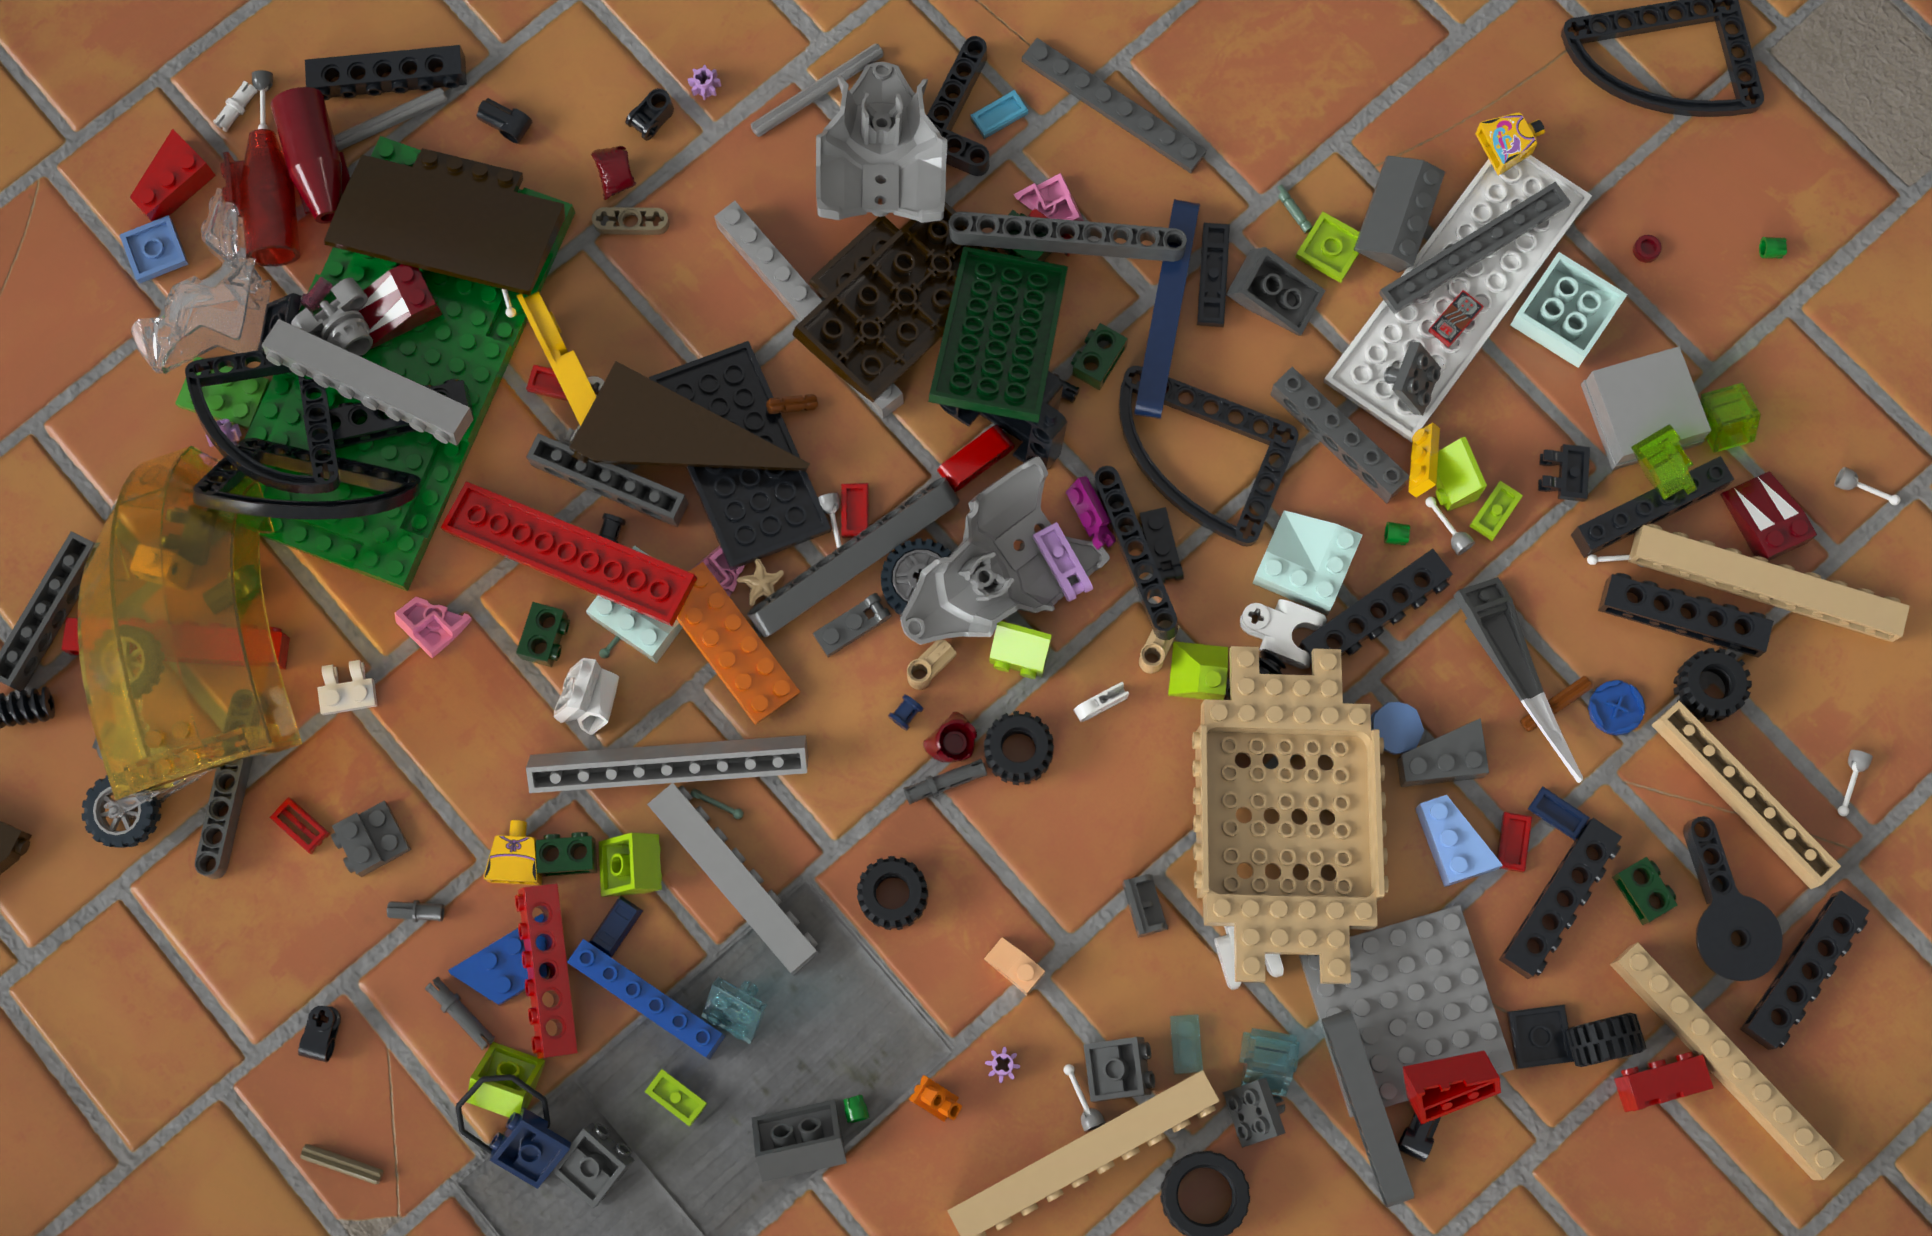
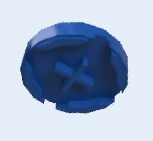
M1620 680L1607 681L1597 687L1591 695L1588 705L1590 719L1595 726L1604 733L1615 736L1628 734L1637 728L1643 719L1646 708L1643 696L1638 689Z

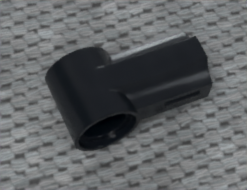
M489 98L481 102L476 115L478 120L499 130L506 139L516 144L521 141L533 123L532 119L522 111L515 108L510 110Z
M1414 1112L1409 1127L1405 1128L1399 1140V1151L1425 1162L1434 1143L1433 1135L1441 1117L1421 1124Z

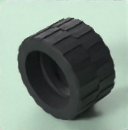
M1198 1151L1183 1156L1172 1164L1173 1166L1166 1172L1165 1179L1161 1184L1160 1200L1165 1216L1169 1219V1223L1179 1230L1178 1232L1186 1236H1228L1242 1224V1220L1249 1210L1250 1187L1242 1169H1239L1232 1159H1228L1221 1153H1213V1151ZM1198 1168L1214 1169L1221 1173L1229 1182L1232 1191L1231 1206L1225 1216L1214 1223L1201 1224L1191 1220L1183 1213L1179 1205V1185L1182 1179L1192 1170Z

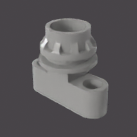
M346 278L330 289L337 299L330 304L328 301H322L320 304L322 310L315 316L308 308H305L294 317L291 325L362 357L373 344V339L369 335V326L362 314L358 312L367 303L368 297L353 278Z

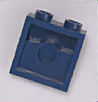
M523 1108L520 1114L514 1112L509 1117L506 1123L508 1129L504 1134L498 1132L492 1139L489 1146L492 1148L490 1161L538 1189L570 1150L571 1142L548 1129V1121Z

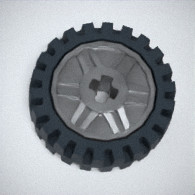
M922 538L915 539L913 542L908 540L904 545L895 547V551L890 552L887 560L884 561L881 571V587L889 606L897 614L901 615L915 589L921 571L935 559L948 557L952 552L948 548H944L943 544L939 542L934 543L931 539L922 541Z

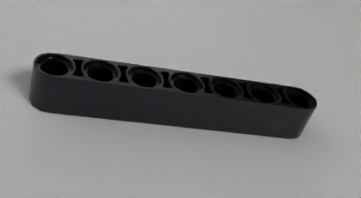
M1102 466L1095 473L1098 495L1111 521L1110 525L1154 634L1161 640H1170L1178 632L1176 613L1119 473L1112 466ZM1105 479H1112L1114 481L1110 485L1102 484V481ZM1115 502L1124 504L1118 509L1110 507ZM1125 525L1133 527L1129 532H1122L1120 530ZM1133 549H1140L1143 551L1138 556H1133L1129 554L1130 551H1132ZM1145 572L1151 573L1153 575L1148 580H1143L1139 578V576ZM1158 596L1162 598V601L1158 604H1152L1149 602V599ZM1163 620L1172 622V625L1168 628L1158 626Z

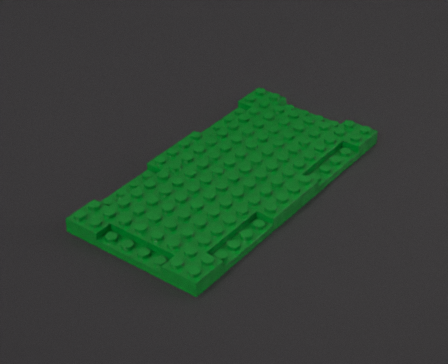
M380 136L371 157L413 167L421 150ZM524 187L523 190L519 189L518 193L563 203L565 208V220L531 292L533 294L538 291L539 293L541 292L575 215V210L570 203ZM333 247L321 274L315 275L299 313L305 308H308L314 316L322 310L320 306L322 301H328L330 304L337 299L330 289L343 279L353 278L361 289L364 290L386 272L401 264ZM420 269L443 315L371 350L369 349L362 356V358L422 386L442 385L447 380L458 379L463 380L469 388L474 419L457 446L450 442L447 444L442 443L433 434L426 431H415L336 449L337 457L402 471L420 477V493L412 501L390 511L343 519H285L245 515L207 508V511L219 514L218 520L408 591L528 321L517 298V295L520 293L507 290L511 305L516 310V315L510 318L506 315L507 307L501 288ZM291 372L273 376L244 439L258 438L309 450L298 375ZM330 386L326 388L329 409L337 408L342 403H361L360 400L353 397L352 399L345 398ZM314 392L308 395L307 398L317 399L322 394ZM386 414L383 416L384 419L389 418ZM367 416L360 417L357 425L365 423ZM341 422L333 423V430L338 429ZM265 465L269 468L278 470L280 472L295 475H309L270 465ZM246 475L229 493L289 501H339L365 498L385 492L341 482L335 491L328 493H292L266 486Z

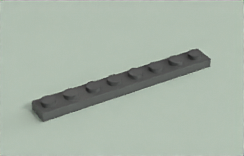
M1036 38L1022 56L1023 63L1189 173L1194 171L1206 155L1207 150L1040 39Z
M1555 181L1380 290L1379 294L1393 314H1396L1570 205L1571 201Z

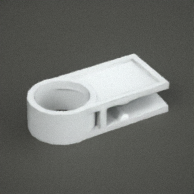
M1120 682L1074 708V712L1079 721L1084 722L1128 699L1129 692H1125L1124 683Z

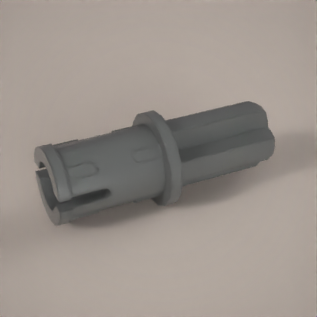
M415 900L414 903L391 901L387 905V917L412 919L413 922H418V920L442 922L445 908L444 904L420 903L419 900Z

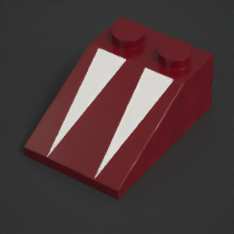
M404 264L389 270L363 290L368 297V301L358 311L369 326V335L373 339L370 350L443 315L421 270Z
M1770 471L1720 494L1754 556L1763 557L1770 561L1807 544L1817 536L1804 510Z

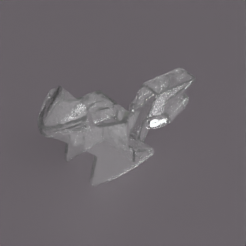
M217 188L215 196L211 197L209 202L210 211L207 220L203 221L201 227L203 242L211 253L223 262L220 270L203 280L193 276L172 286L164 303L165 314L160 319L157 317L138 319L131 328L132 337L138 352L157 374H167L169 371L216 347H221L236 354L259 350L266 304L269 303L271 281H263L254 268L256 259L249 258L248 224L243 217L237 216V214L239 215V210L235 204L230 203L222 188Z

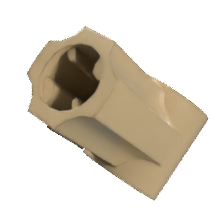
M1163 620L1158 626L1168 628L1172 625V622ZM1152 629L1146 644L1141 649L1139 658L1140 668L1150 674L1158 672L1163 666V662L1175 637L1170 640H1161L1156 637ZM1155 654L1158 656L1159 661L1150 663L1145 659V655Z
M946 640L935 641L918 659L910 662L907 668V680L912 688L921 690L928 687L931 680L957 655L956 651ZM920 669L925 671L927 675L923 679H916L912 676V673Z

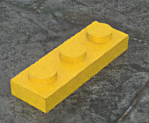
M1433 422L1425 428L1417 430L1412 438L1408 492L1416 498L1434 487L1437 482L1440 428Z

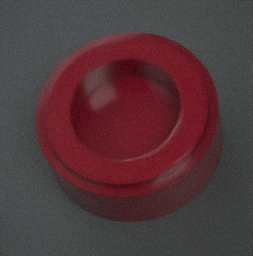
M1643 235L1635 242L1633 254L1639 261L1650 263L1657 259L1661 253L1662 246L1655 236Z

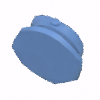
M1390 702L1371 715V731L1379 729V735L1384 739V751L1397 755L1417 747L1424 728L1415 708L1401 702Z

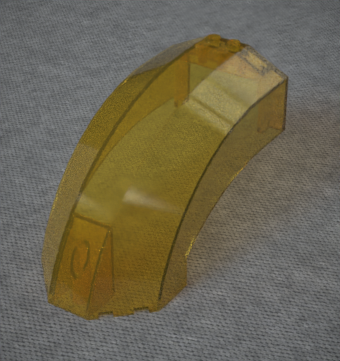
M188 446L142 462L130 473L93 545L84 566L80 583L78 644L83 685L92 725L115 801L150 795L174 787L172 783L174 781L247 757L277 753L302 744L278 666L264 602L259 553L260 533L270 534L274 532L270 517L245 515L196 505L193 502V487L220 460L205 454L194 446ZM247 475L229 492L231 494L264 498L259 482Z

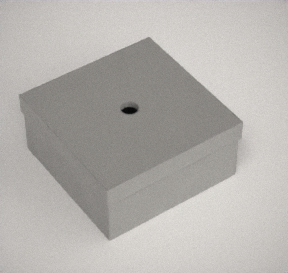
M1680 346L1594 370L1581 383L1612 470L1699 446L1711 432Z

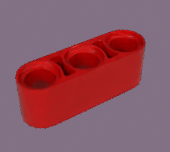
M998 424L994 425L942 463L937 472L941 477H946L954 492H957L1008 455L1015 445Z

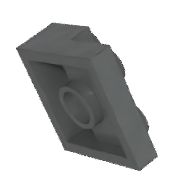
M382 801L360 814L356 812L332 825L335 833L331 834V838L338 849L343 847L347 857L343 858L345 866L350 873L355 871L361 877L411 850L386 801Z
M1144 1037L1083 1044L1091 1102L1152 1095L1151 1088L1155 1087V1076L1152 1071H1148L1147 1060L1151 1059L1152 1053L1150 1044L1145 1042Z
M592 1122L583 1128L571 1144L570 1150L552 1172L591 1207L595 1208L635 1160L630 1156L631 1150L623 1143L616 1144L609 1138L610 1132L605 1126L601 1124L595 1125Z

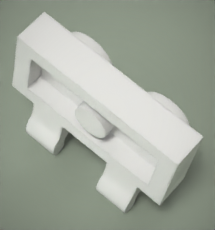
M360 660L349 661L352 681L345 683L338 682L337 667H333V664L322 666L325 686L317 687L320 713L322 715L378 706L374 679H366L364 662Z

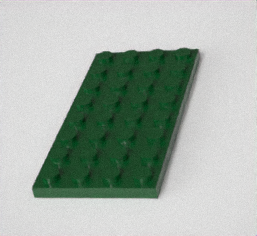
M963 247L928 402L1038 423L1068 266Z

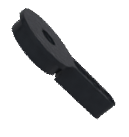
M1705 816L1692 819L1684 825L1683 834L1706 904H1710L1701 915L1696 928V944L1699 954L1705 964L1714 973L1723 978L1733 981H1749L1759 978L1773 968L1781 954L1783 937L1780 924L1776 916L1766 905L1754 898L1742 895L1736 888L1714 822ZM1696 823L1703 826L1705 831L1703 837L1696 835L1694 830ZM1706 850L1710 851L1713 855L1714 860L1712 864H1708L1704 860L1703 855ZM1715 877L1719 878L1722 882L1723 887L1720 892L1713 887L1712 882ZM1733 932H1737L1741 938L1739 946H1735L1731 941V934Z

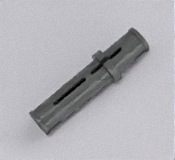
M979 759L934 777L930 775L926 777V780L904 787L903 790L910 805L931 796L935 798L939 796L938 793L987 776V772L982 760Z
M436 977L433 980V984L439 990L431 982L426 986L425 990L442 1006L440 1009L444 1013L448 1012L477 1043L481 1050L488 1047L487 1044H491L496 1037L460 1001L461 997L457 993L454 995L441 979Z

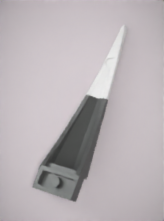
M1499 577L1458 590L1453 596L1467 617L1465 623L1572 776L1580 783L1583 780V776L1546 698L1530 656L1513 599Z

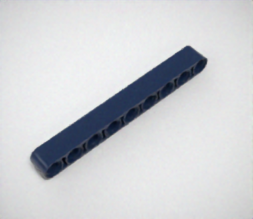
M1176 199L1173 202L1169 228H1176L1185 233L1187 238L1186 249L1182 259L1174 262L1162 261L1134 412L1135 415L1161 419L1200 203ZM1174 242L1168 244L1172 248L1180 247L1179 244Z

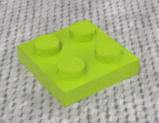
M1322 211L1296 253L1295 258L1342 283L1359 255V252L1355 251L1354 247L1360 232Z

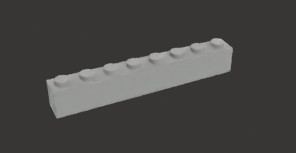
M278 319L262 343L266 358L271 363L277 366L285 365L296 375L301 377L306 375L324 388L330 386L345 398L352 399L353 397L358 399L371 410H376L377 408L395 421L403 420L418 432L426 431L431 433L442 443L447 444L450 442L457 446L473 421L470 407Z
M671 783L647 805L792 975L796 974L819 954L815 949L818 943L808 931L804 935L799 931L796 926L800 922L790 910L787 913L781 910L778 905L782 901L772 889L769 892L763 889L760 884L764 880L753 868L751 871H748L742 863L746 859L736 847L732 851L725 844L728 838L719 827H716L714 830L710 827L707 821L711 818L701 806L697 809L692 806L689 801L693 797L683 785L677 788L674 783Z

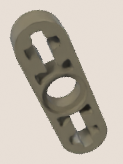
M602 207L597 209L592 215L593 225L601 234L660 235L668 230L670 224L667 213L661 208ZM604 216H608L610 221H607L606 225L602 226L600 221L603 220ZM616 216H618L620 226H617L615 223L617 221ZM627 216H636L638 218L637 224L633 227L625 226L624 219ZM642 216H645L646 218V226H643ZM659 216L661 221L658 226H654L652 221H655V217Z

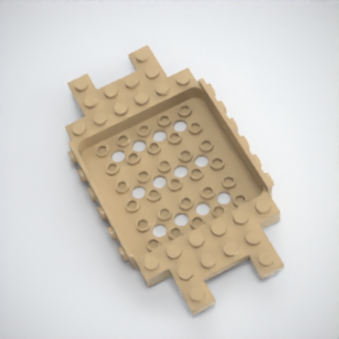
M1231 646L1229 649L1230 700L1204 699L1201 704V725L1192 735V748L1195 749L1192 772L1193 777H1196V787L1193 789V804H1196V815L1193 818L1196 843L1194 844L1193 855L1194 860H1197V871L1194 873V888L1197 889V898L1203 899L1204 926H1234L1235 982H1265V954L1319 955L1320 984H1350L1349 929L1373 930L1378 926L1377 901L1385 896L1389 888L1388 876H1384V865L1387 864L1388 852L1387 848H1383V837L1387 833L1386 820H1382V809H1385L1386 795L1384 792H1381V782L1385 778V767L1380 765V754H1383L1384 739L1380 737L1379 729L1371 731L1370 704L1343 703L1341 649H1313L1312 675L1259 674V647ZM1239 753L1248 755L1250 758L1249 767H1238L1235 763L1236 755ZM1273 754L1278 760L1277 767L1274 769L1266 768L1262 761L1264 755ZM1293 755H1301L1305 759L1306 764L1303 769L1297 770L1291 766L1290 759ZM1323 755L1329 756L1333 761L1332 769L1322 770L1318 765V758ZM1239 808L1248 809L1251 813L1250 822H1239L1236 818V811ZM1296 809L1303 810L1307 815V820L1302 825L1296 824L1292 820V812ZM1265 810H1276L1279 814L1278 822L1275 824L1266 822L1264 819ZM1323 810L1331 811L1335 818L1334 823L1331 825L1322 824L1319 819L1320 812ZM1246 863L1251 866L1252 876L1250 878L1243 879L1237 874L1239 864ZM1268 864H1275L1279 867L1280 876L1278 879L1272 880L1266 876L1265 867ZM1330 865L1335 869L1336 877L1334 880L1327 881L1322 878L1321 868L1323 866ZM1294 866H1305L1308 870V877L1305 880L1296 879L1293 875Z

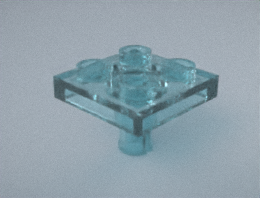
M717 977L712 984L702 1017L711 1024L728 1031L735 1038L751 1044L756 1036L767 1004L754 998L758 993V988L754 983L747 990L751 983L750 981H744L741 987L737 988Z

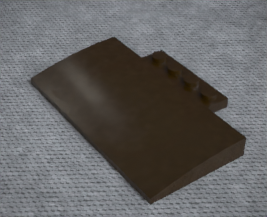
M423 148L413 167L362 155L341 197L324 243L327 246L530 296L565 220V208L563 203L518 193L523 181L522 172Z
M946 202L942 220L921 223L911 219L900 230L885 216H878L809 281V284L825 299L795 326L792 335L827 367L871 402H875L943 336L963 247L1000 253L994 247L954 243L950 238L949 220L956 211ZM958 226L955 229L958 231H964L967 229V227Z

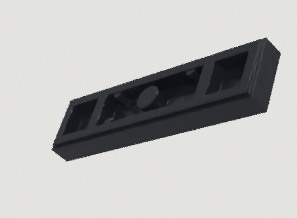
M1203 223L1197 325L1224 327L1230 224Z

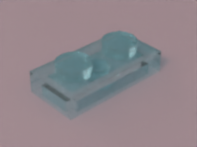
M1199 1015L1170 1016L1174 1074L1198 1073L1202 1071Z

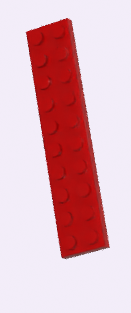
M467 481L440 527L444 532L672 627L698 579L695 574Z

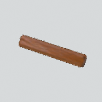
M1583 676L1549 699L1548 702L1553 714L1555 715L1592 689L1591 681L1586 676ZM1530 714L1520 720L1521 725L1527 732L1537 727Z

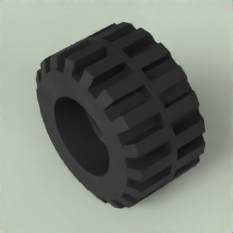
M1708 648L1704 652L1701 650L1690 657L1678 669V675L1674 678V684H1677V687L1673 689L1674 695L1680 696L1677 702L1680 701L1690 712L1695 714L1694 716L1698 720L1705 718V722H1712L1715 719L1716 721L1723 720L1740 709L1745 704L1744 701L1749 698L1751 692L1747 690L1752 687V681H1748L1747 677L1751 674L1749 669L1744 671L1742 667L1745 665L1742 659L1740 661L1735 660L1737 655L1733 652L1726 655V649L1719 648L1717 651L1714 648ZM1701 672H1712L1722 679L1725 686V694L1722 699L1712 698L1702 690L1699 681Z
M1013 711V714L1009 716L1006 713L1002 715L999 721L996 719L992 723L991 729L989 728L984 741L986 763L996 777H1001V781L1006 783L1011 781L1013 785H1019L1020 782L1029 784L1031 780L1041 778V774L1043 772L1046 773L1049 764L1052 762L1054 745L1049 727L1046 723L1043 724L1041 722V718L1038 716L1034 718L1029 712L1019 714V711ZM1015 734H1023L1031 738L1035 743L1033 757L1020 763L1006 758L1003 754L1002 746L1008 737Z
M888 856L889 859H877L875 864L872 865L871 863L867 866L865 873L862 872L860 883L857 885V898L864 915L874 925L884 927L886 930H891V928L900 930L904 926H911L917 918L919 919L922 916V912L927 906L928 889L924 875L914 863H910L902 857L897 859L895 856ZM888 878L902 879L909 887L907 902L897 909L884 908L879 904L876 897L878 886Z
M1626 1013L1574 1026L1566 1031L1575 1066L1579 1067L1641 1053L1646 1049L1637 1014Z

